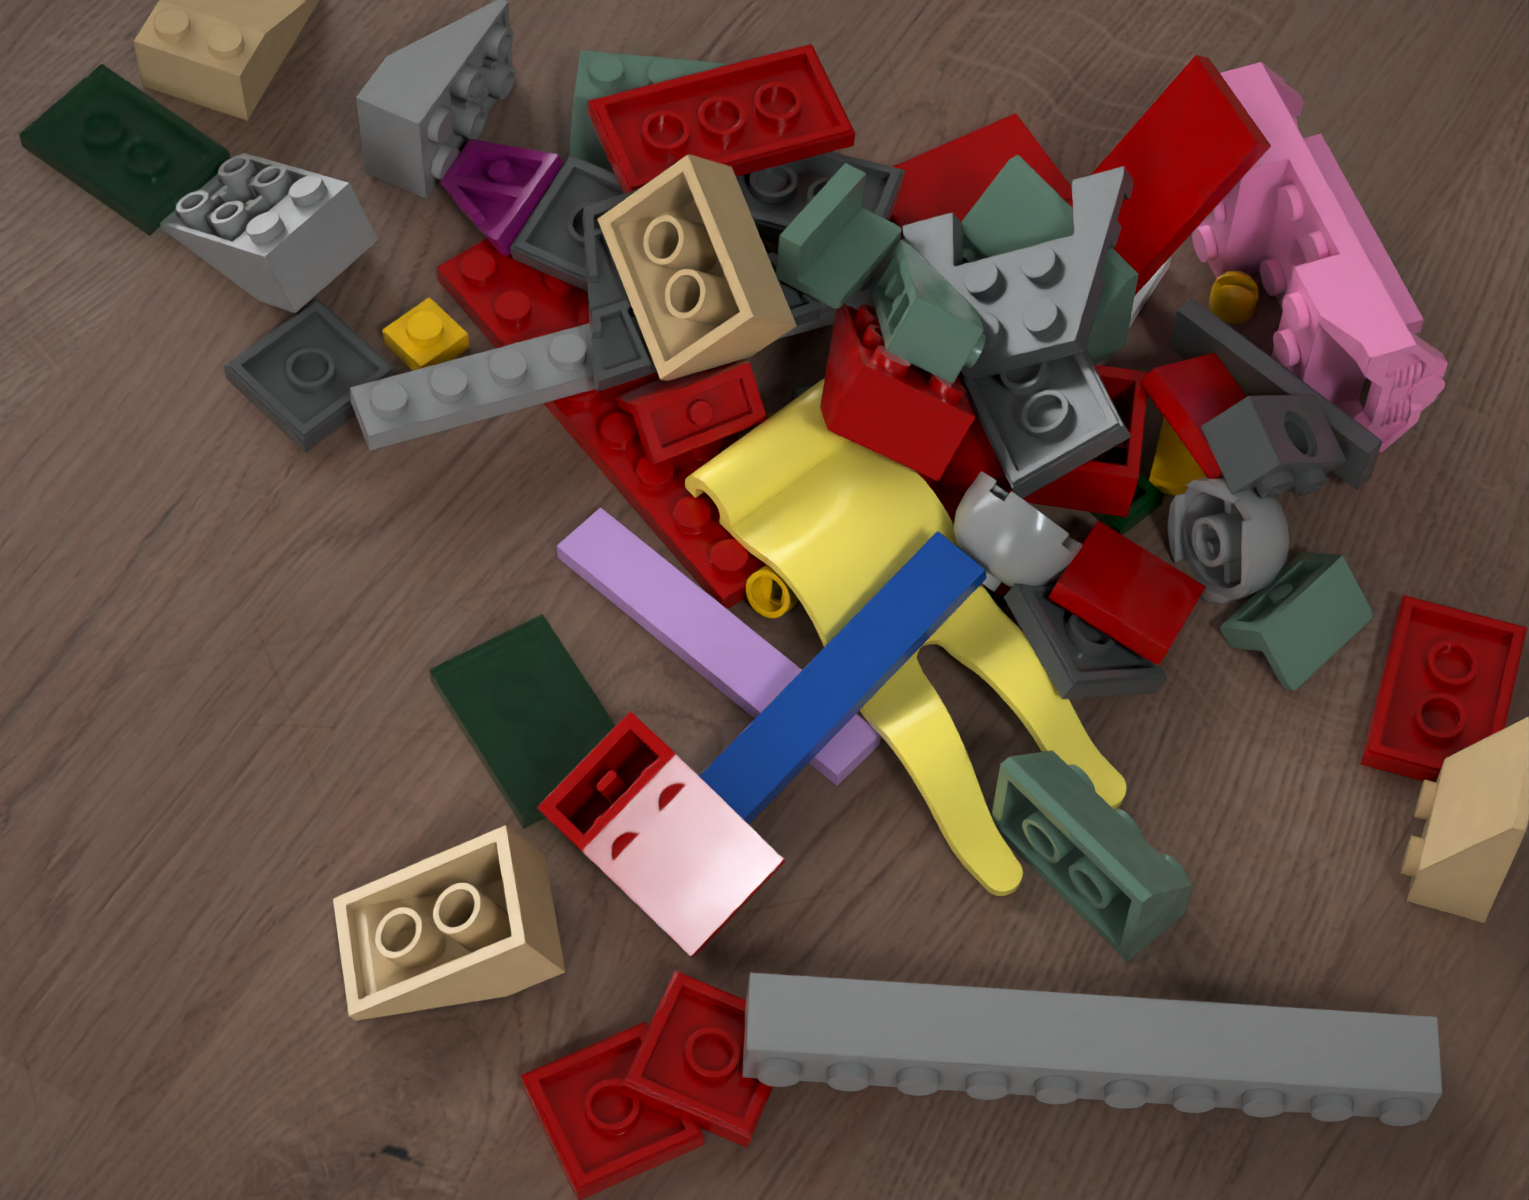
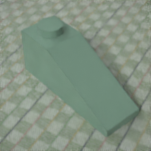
M900 240L871 291L886 351L954 383L962 367L970 369L976 363L983 350L986 336L982 334L984 328L979 313L910 244Z

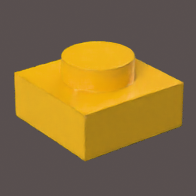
M430 297L382 330L384 344L412 371L451 361L470 348L468 333Z

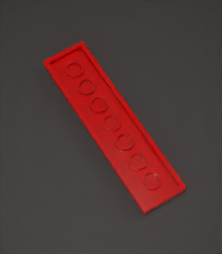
M488 239L481 241L437 266L438 282L495 348L590 323L587 291L514 260L511 252L508 256L502 255ZM658 372L599 392L594 389L543 403L706 593L726 609L747 598V580L753 573L767 564L751 554L719 523V510L707 493L703 492L695 498L685 488V479L690 474L739 440L734 434L657 464L647 461L633 415L619 408L616 396L660 379Z

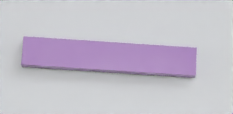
M601 507L557 545L558 559L754 719L802 671L801 668ZM855 714L809 764L838 786L880 745L881 736L868 722L858 714Z

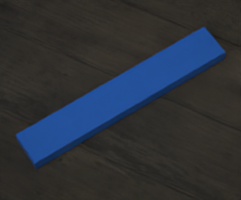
M937 531L699 777L742 819L750 824L987 579L986 570Z

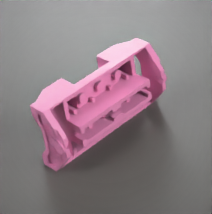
M1262 62L1221 72V76L1261 130L1271 147L1193 231L1192 240L1195 252L1201 262H1208L1216 279L1227 271L1240 270L1247 274L1260 271L1264 289L1270 296H1276L1283 309L1278 331L1273 336L1274 348L1271 357L1380 438L1382 444L1379 452H1383L1418 422L1421 412L1437 399L1438 394L1445 387L1443 377L1448 362L1443 353L1415 335L1421 331L1424 319L1322 134L1306 138L1302 137L1296 119L1297 116L1301 115L1304 104L1300 94L1286 84L1281 76ZM1366 377L1372 383L1363 409L1359 397Z

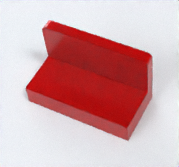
M743 359L669 381L658 379L616 396L619 408L633 415L647 461L653 464L760 424L767 419L750 362Z

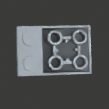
M496 0L388 55L356 97L365 173L427 199L459 156L468 140L479 137L486 124L488 112L498 98L503 100L509 95L516 79V68L512 66L511 52L514 31L510 28L508 1Z
M242 153L225 161L220 166L216 176L198 191L191 192L180 199L176 205V210L159 223L163 231L258 301L293 313L298 312L379 240L349 182L247 153Z

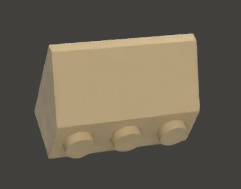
M688 154L598 218L599 225L661 380L669 381L749 358L797 326L731 166Z

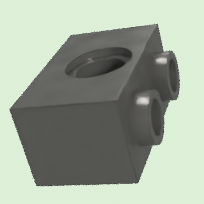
M1316 395L1248 396L1201 426L1232 494L1257 489L1261 499L1270 498L1285 491H1292L1295 497H1300L1326 485L1329 482L1326 474L1346 462V458Z

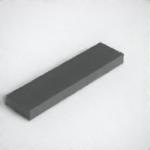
M1191 298L1177 310L1169 344L1170 349L1185 360L1216 353L1247 397L1258 395H1316L1346 458V462L1333 469L1332 472L1356 490L1371 478L1382 444L1380 438L1197 301Z

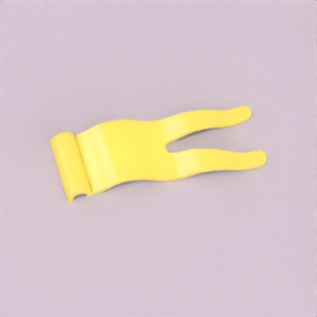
M822 379L690 474L685 479V488L695 498L703 492L707 493L719 510V523L743 547L770 566L786 582L805 608L825 647L937 531L958 548L960 547L956 543L954 524L934 491L917 471L827 430L820 409L825 380ZM981 584L860 709V712L900 759L922 794L947 843L962 865L989 893L996 896H1006L1016 891L1023 877V869L1002 838L992 819L968 753L951 716L921 669L917 655L923 646L937 644L943 647L955 659L984 679L1022 721L1041 752L1053 750L1068 766L1073 764L1081 768L1091 779L1096 793L1113 809H1116L1122 803L1127 787L1123 776L1108 762L1091 741L1070 700L1061 699L1024 632L998 607L984 585Z

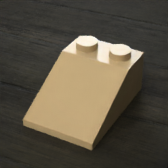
M159 0L133 41L143 87L248 121L320 0Z
M1529 717L1445 758L1436 782L1424 779L1414 814L1415 818L1425 820L1422 837L1410 836L1401 868V874L1412 876L1406 901L1485 923L1528 825Z
M506 825L333 898L348 1015L355 1021L506 997L565 973L545 855Z

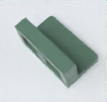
M845 163L779 237L776 267L777 279L835 309L840 308L900 240L901 228L898 225L862 208L866 181L865 172Z
M1300 552L1279 572L1270 585L1260 589L1219 628L1230 647L1263 651L1281 686L1287 690H1297L1373 618V611L1343 555Z

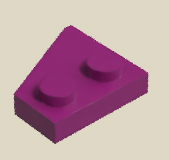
M470 139L440 180V184L450 199L502 255L508 256L510 254V246L561 170L564 162L559 154Z

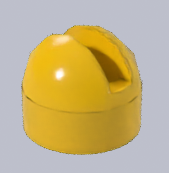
M1240 270L1225 272L1217 278L1211 288L1209 297L1210 311L1225 323L1239 324L1248 321L1254 315L1259 299L1257 283L1249 274Z
M768 565L760 568L747 580V599L752 608L764 617L778 618L791 610L799 600L786 582ZM780 588H782L781 600L774 598Z

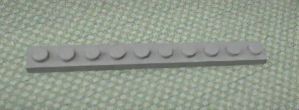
M897 244L848 298L845 304L855 309H859L861 304L870 305L875 308L871 291ZM819 301L822 307L819 319L796 326L780 338L834 324L836 309ZM636 316L631 317L632 322L636 328V331L651 362L649 374L656 373V367L654 365L653 359L643 337ZM590 323L350 387L351 404L369 450L596 389L593 379Z

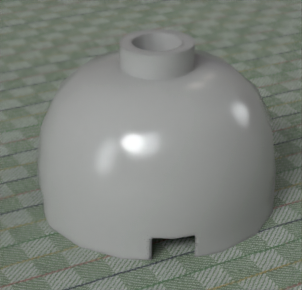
M981 471L966 491L956 510L953 528L956 543L960 549L986 570L987 579L982 584L995 592L1001 582L1012 588L1015 583L1037 586L1046 585L1054 581L1068 567L1083 545L1068 537L1069 533L1014 492L1007 493L995 484L997 482L995 479Z
M1224 476L1217 479L1204 477L1186 484V486H1189L1186 492L1175 495L1170 504L1167 529L1170 551L1174 562L1185 560L1198 578L1196 581L1206 586L1200 597L1207 602L1225 604L1242 599L1270 585L1287 561L1290 543L1288 521L1277 499L1274 496L1261 499L1257 489L1232 494Z

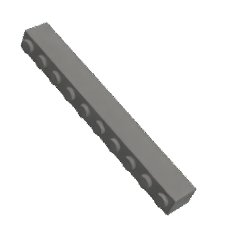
M750 973L745 1008L742 1077L758 1078L761 1083L774 1087L792 1086L799 1081L825 1082L830 1087L841 1091H858L867 1088L869 1085L897 1087L900 1092L915 1096L933 1094L938 1090L966 1091L970 1097L981 1100L1000 1099L1007 1094L1036 1096L1037 1100L1047 1104H1066L1076 1099L1105 1100L1107 1105L1120 1109H1131L1140 1107L1145 1103L1172 1104L1177 1110L1186 1113L1207 1112L1214 1107L1242 1109L1245 1114L1253 1117H1273L1282 1112L1311 1113L1313 1118L1326 1122L1343 1121L1352 1116L1377 1117L1384 1124L1392 1126H1408L1418 1123L1420 1120L1426 1121L1442 1095L1437 1017Z

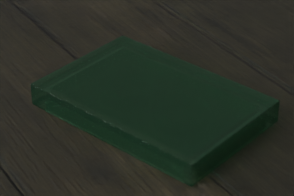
M102 63L19 133L22 147L149 236L161 227L159 224L176 210V205L180 199L202 188L218 174L220 166L230 159L229 150Z
M543 614L429 669L432 684L523 829L546 818L537 807L616 726Z

